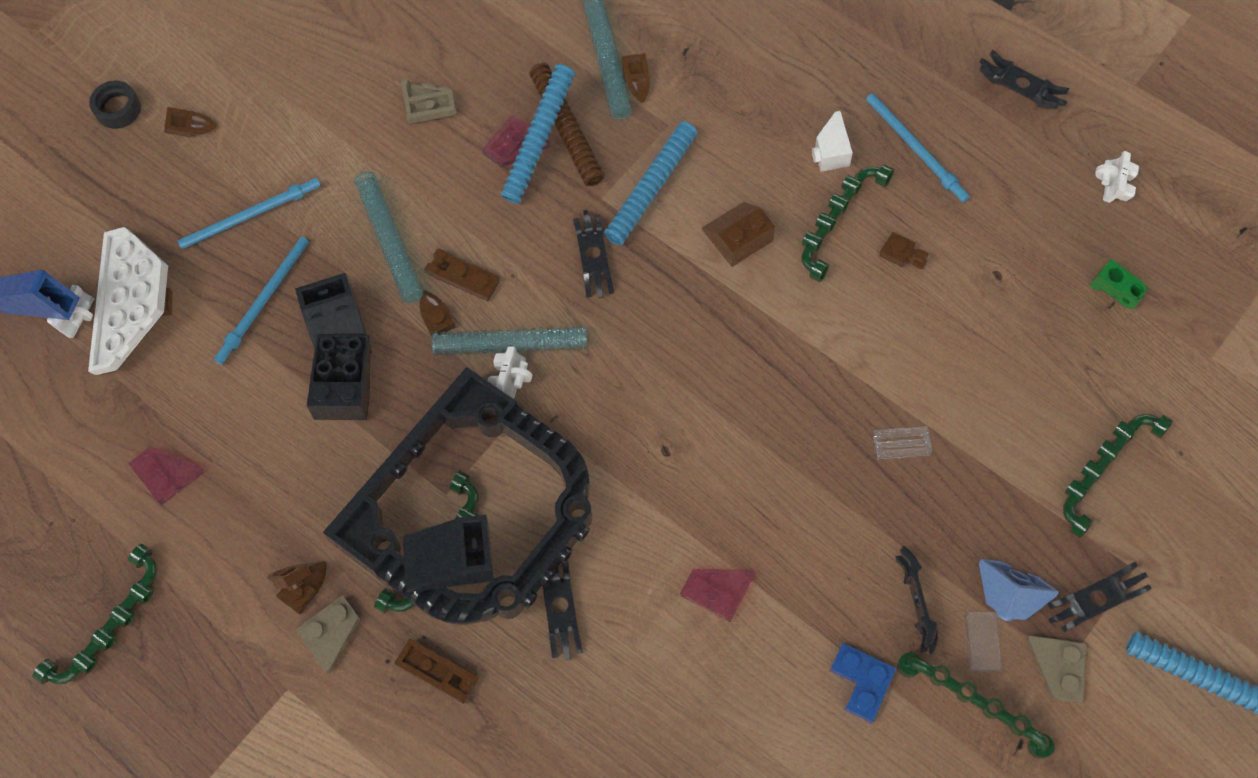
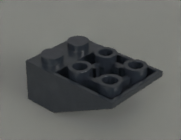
M346 273L295 288L314 350L317 334L367 335L353 287Z
M317 334L306 405L313 419L367 420L370 398V335Z
M487 515L456 518L403 536L407 592L494 581Z

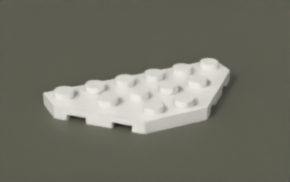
M125 227L104 232L88 372L94 375L116 371L164 313L168 265L133 232Z

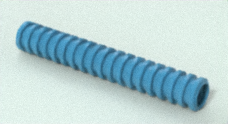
M555 65V71L551 74L552 78L548 81L549 85L545 88L546 92L542 95L544 99H541L539 102L541 106L537 107L536 111L538 113L534 114L533 118L535 120L531 121L530 125L532 127L528 128L529 134L525 135L526 141L522 142L523 148L519 149L520 155L516 156L517 162H514L512 165L514 169H511L509 172L511 176H508L506 179L508 183H505L503 186L505 190H502L500 193L509 202L516 204L522 202L521 196L525 195L524 189L528 188L527 182L531 181L530 175L534 174L533 168L537 167L536 161L540 159L539 154L543 152L542 147L546 145L545 140L549 138L548 134L552 131L551 127L554 126V120L558 117L557 113L561 110L560 106L564 103L563 99L567 96L566 92L570 89L568 85H571L573 82L571 78L575 77V72L566 65Z
M681 121L674 129V133L670 135L666 145L662 147L658 156L654 158V162L650 164V168L646 170L637 186L634 187L625 204L621 206V210L617 212V216L613 218V222L608 225L609 228L604 231L606 238L616 245H623L625 239L629 237V233L633 231V227L637 225L641 215L646 212L658 191L661 190L662 185L665 184L666 179L669 178L670 173L673 172L674 167L678 165L690 144L697 137L698 132L692 124Z
M1139 631L1131 635L1126 646L1127 655L1131 656L1134 654L1136 659L1140 660L1142 658L1146 664L1151 662L1155 668L1160 666L1163 672L1170 671V674L1174 677L1179 675V679L1183 681L1188 679L1189 684L1193 685L1196 683L1200 689L1205 687L1209 693L1214 691L1216 696H1224L1226 701L1233 700V704L1237 706L1242 704L1243 709L1248 710L1250 708L1252 713H1258L1257 685L1252 684L1250 686L1248 681H1240V678L1237 676L1231 677V674L1228 672L1222 673V670L1218 667L1213 669V666L1209 663L1204 665V661L1200 659L1195 661V657L1191 655L1187 657L1183 651L1178 653L1174 647L1169 649L1165 643L1160 645L1158 640H1150L1148 635L1143 637Z

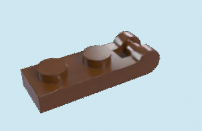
M439 248L433 254V261L428 263L424 269L425 273L487 302L500 282L499 276L451 256ZM442 264L448 266L446 271L440 269Z
M410 638L394 663L396 666L462 704L466 702L468 698L466 694L471 686H475L479 680L474 674ZM455 676L462 679L457 689L450 685Z

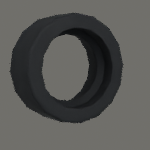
M119 80L105 82L99 85L90 96L89 106L98 122L107 128H124L133 123L141 112L139 98L133 88L126 82ZM117 96L128 97L126 105L120 111L108 114L102 112L105 103Z

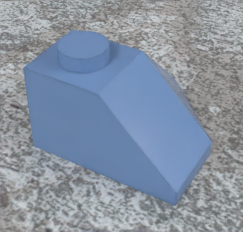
M981 559L979 562L986 604L996 611L995 614L1003 620H1026L1058 595L1059 591L1040 577L1031 573L1025 575L1017 570H1012L1011 565L1002 561Z

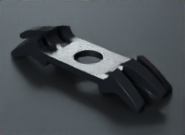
M993 49L990 52V57L998 67L981 58L979 70L991 83H999L1034 101L1037 107L1057 109L1058 106H1065L1068 101L1053 95L1067 94L1070 88L1056 86L1048 79L1044 81L1015 66L1013 61L1001 58ZM1026 78L1029 80L1030 85L1026 88L1019 87L1016 84V79Z
M583 210L585 233L581 232L578 218H574L573 222L582 262L586 298L591 297L589 276L592 275L598 298H603L601 274H605L609 294H614L604 245L600 215L595 214L597 231H593L588 210ZM590 247H597L600 250V255L594 259L588 258L585 254L586 250Z
M902 546L899 550L901 555L896 556L895 559L905 571L903 583L909 584L919 622L915 624V627L922 635L920 653L926 652L928 647H930L929 654L933 655L938 640V624L933 622L928 614L918 576L922 566L914 554L907 547Z
M569 561L563 564L564 578L560 579L557 567L554 570L556 573L552 581L547 586H542L552 658H558L555 634L559 633L566 661L571 660L568 631L573 632L577 653H583L572 595ZM556 598L567 600L568 608L565 612L556 613L552 610L551 605Z
M1133 562L1084 589L1048 603L1049 609L1064 606L1069 602L1072 605L1048 620L1050 624L1077 614L1079 618L1061 627L1066 632L1115 606L1150 591L1152 588L1148 584L1128 594L1125 592L1147 578L1148 575L1144 572L1119 583V578L1138 567L1136 562ZM1092 591H1101L1105 595L1106 603L1103 606H1096L1090 601V593Z

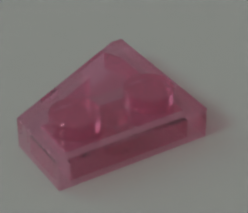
M512 114L484 146L482 154L501 168L517 162L516 156L520 155L519 149L523 148L522 142L526 141L525 135L529 134L528 128L530 126ZM545 140L546 145L542 147L543 150L550 147L549 140Z
M149 447L128 463L161 505L205 473L199 466L153 447Z
M693 569L680 592V596L731 622L756 573L746 570Z

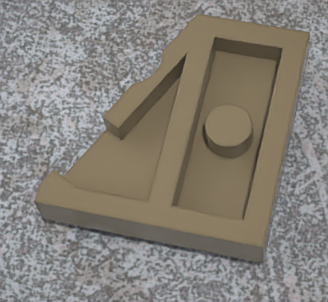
M407 79L401 80L409 124L457 115L452 89L434 87L426 83H422V86L410 84Z
M342 595L299 626L296 631L324 672L329 674L334 668L333 664L340 651L345 649L349 635L355 631L361 619L344 595Z
M1029 635L1026 638V643L1033 651L1037 661V669L1045 680V688L1050 699L1081 704L1084 697L1086 644Z

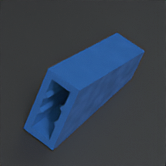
M44 270L0 277V312L69 320L80 299L79 296Z

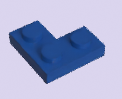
M842 643L830 671L856 684L845 711L873 723L896 668Z

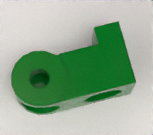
M1110 259L1101 268L1089 285L1097 292L1101 289L1112 298H1115L1119 304L1129 309L1136 308L1147 292L1146 285L1113 259Z

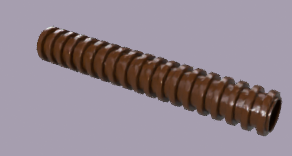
M547 63L536 64L529 72L541 99H544L542 95L546 92L545 88L549 85V79L552 78V71ZM563 99L564 103L560 106L561 110L557 113V119L554 120L556 129L559 131V135L562 137V141L565 143V147L568 149V153L571 155V159L574 161V165L577 167L584 185L589 187L595 186L604 179V172L601 170V166L598 164V160L595 158L576 117H574L571 107L568 105L567 100Z

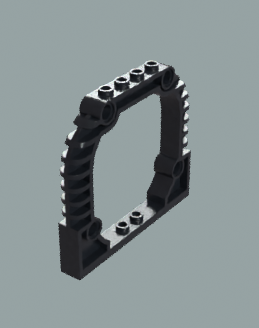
M466 367L322 533L332 545L377 579L383 580L426 614L437 620L451 624L467 625L485 622L495 618L497 615L505 619H512L517 617L525 607L528 609L534 604L538 597L536 593L543 585L547 586L552 581L556 573L554 570L560 563L564 564L568 561L573 553V546L577 541L582 542L590 531L589 526L592 522V509L588 501L590 489L589 473L582 455L568 439L519 407L516 400ZM489 417L497 418L492 423L485 422ZM443 424L452 429L479 427L481 433L487 437H497L503 433L548 463L562 477L565 485L564 491L559 495L555 503L557 521L514 575H502L494 578L493 582H490L481 593L477 594L457 593L446 587L407 592L404 557L400 555V543L390 529L383 528L382 511L377 503L393 482L403 477L411 461L422 455L426 444ZM577 509L585 512L581 517H574L571 513ZM382 542H391L387 549H378ZM507 596L515 598L514 603L510 606L501 605L503 598Z

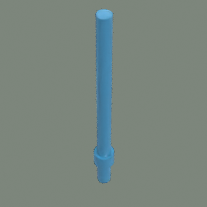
M874 93L868 95L866 101L939 177L942 186L947 191L951 190L962 203H965L970 198V195L959 185L957 177L953 173H948Z
M317 177L299 186L298 184L288 187V191L177 241L181 249L187 248L292 199L294 201L304 197L303 194L321 187Z
M300 237L237 327L223 340L224 345L213 359L216 363L223 365L233 349L237 350L242 343L241 338L309 244L306 238Z

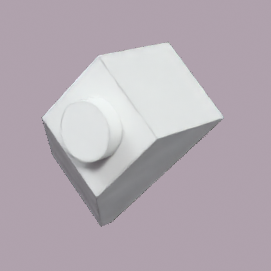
M836 111L817 136L815 148H812L814 163L818 162L820 172L849 167L851 163L852 149L840 111Z

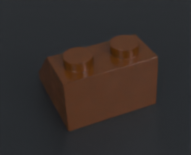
M743 202L702 227V230L730 266L733 267L773 242L775 225L760 207Z

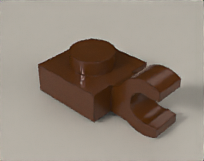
M892 232L882 247L879 256L900 267H903L905 262H908L922 270L927 263L926 259L929 253L922 249H914L915 242Z

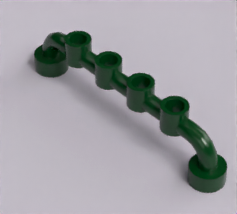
M885 164L881 168L874 166L861 169L855 177L850 175L845 177L841 186L845 190L840 196L835 193L830 199L828 207L832 210L828 215L823 212L820 213L815 223V226L819 227L816 233L808 231L803 238L802 245L805 248L801 259L804 267L810 271L811 279L821 282L826 276L829 264L820 259L816 263L813 262L812 255L819 250L827 233L833 230L836 220L841 213L843 214L846 211L850 200L859 192L863 181L867 177L873 176L876 177L875 183L886 187L892 179L894 168Z
M1141 414L1131 419L1128 424L1123 420L1119 423L1113 432L1117 436L1112 443L1106 440L1097 451V454L1101 456L1096 463L1089 460L1081 471L1085 475L1082 481L1079 483L1074 479L1065 491L1069 497L1063 505V514L1066 521L1073 526L1071 533L1081 539L1094 522L1085 514L1078 517L1075 513V507L1084 498L1092 485L1101 477L1109 464L1114 461L1125 444L1130 441L1141 425L1152 426L1151 433L1161 439L1173 423V420L1165 415L1158 418L1151 414Z
M462 471L457 472L449 487V490L458 495H461L464 491L468 496L466 504L458 511L455 519L478 516V514L474 513L479 501L476 487L469 482L470 476ZM385 588L376 599L374 608L383 613H386L388 610L404 612L411 609L414 604L406 598L402 601L395 600L396 593Z
M141 543L132 550L128 557V562L137 568L144 566L146 569L145 575L131 587L129 595L125 600L112 610L110 618L104 626L94 632L90 643L73 658L72 665L68 670L58 673V665L50 659H45L36 667L32 674L35 680L41 684H45L48 681L53 684H65L71 682L80 672L88 674L94 669L97 660L93 656L100 648L106 651L114 644L116 636L112 634L119 624L122 627L128 626L135 617V613L131 611L137 602L145 604L154 593L149 587L157 576V566L151 557L152 550Z
M912 652L903 654L898 660V671L904 677L912 678L918 675L919 672H922L930 677L933 685L938 687L944 686L956 693L959 701L963 703L970 702L982 709L986 718L998 719L1009 726L1012 734L1027 737L1029 739L1028 751L1034 758L1045 759L1053 753L1054 742L1052 738L1033 728L1027 716L1018 715L1015 717L1004 710V705L999 699L992 698L988 700L977 693V688L973 683H960L952 678L947 667L943 665L934 667ZM941 672L944 675V680H939L935 673ZM962 688H967L971 696H965L962 693ZM989 704L996 706L997 713H992L989 710ZM1016 721L1023 723L1024 730L1017 728Z

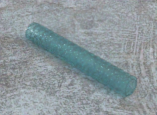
M583 0L610 114L615 119L625 118L631 114L632 108L627 88L625 87L624 76L604 0Z
M363 172L356 176L354 183L362 199L365 211H367L378 243H380V248L388 263L387 265L393 280L396 282L395 284L401 295L402 302H416L424 294L420 282H418V278L415 275V270L399 236L400 234L393 217H391V212L386 204L375 174L373 172Z
M565 326L564 329L556 327V330H553L552 327L544 330L542 327L540 330L532 328L531 331H528L527 328H524L523 331L507 329V332L499 329L498 332L491 330L489 333L486 330H482V333H479L478 330H475L474 333L466 331L465 334L462 331H458L457 334H454V332H449V334L441 332V335L433 332L431 336V349L434 356H438L439 353L447 355L449 352L451 355H455V352H458L459 355H462L463 352L471 354L472 351H475V354H479L480 351H483L484 354L488 353V351L496 353V350L504 353L507 347H515L517 352H520L521 349L528 352L529 349L537 351L540 348L541 351H545V348H549L552 351L553 348L561 350L562 347H565L566 350H569L570 347L586 349L587 328L585 326H581L578 329L577 326H573V329H569L568 326Z

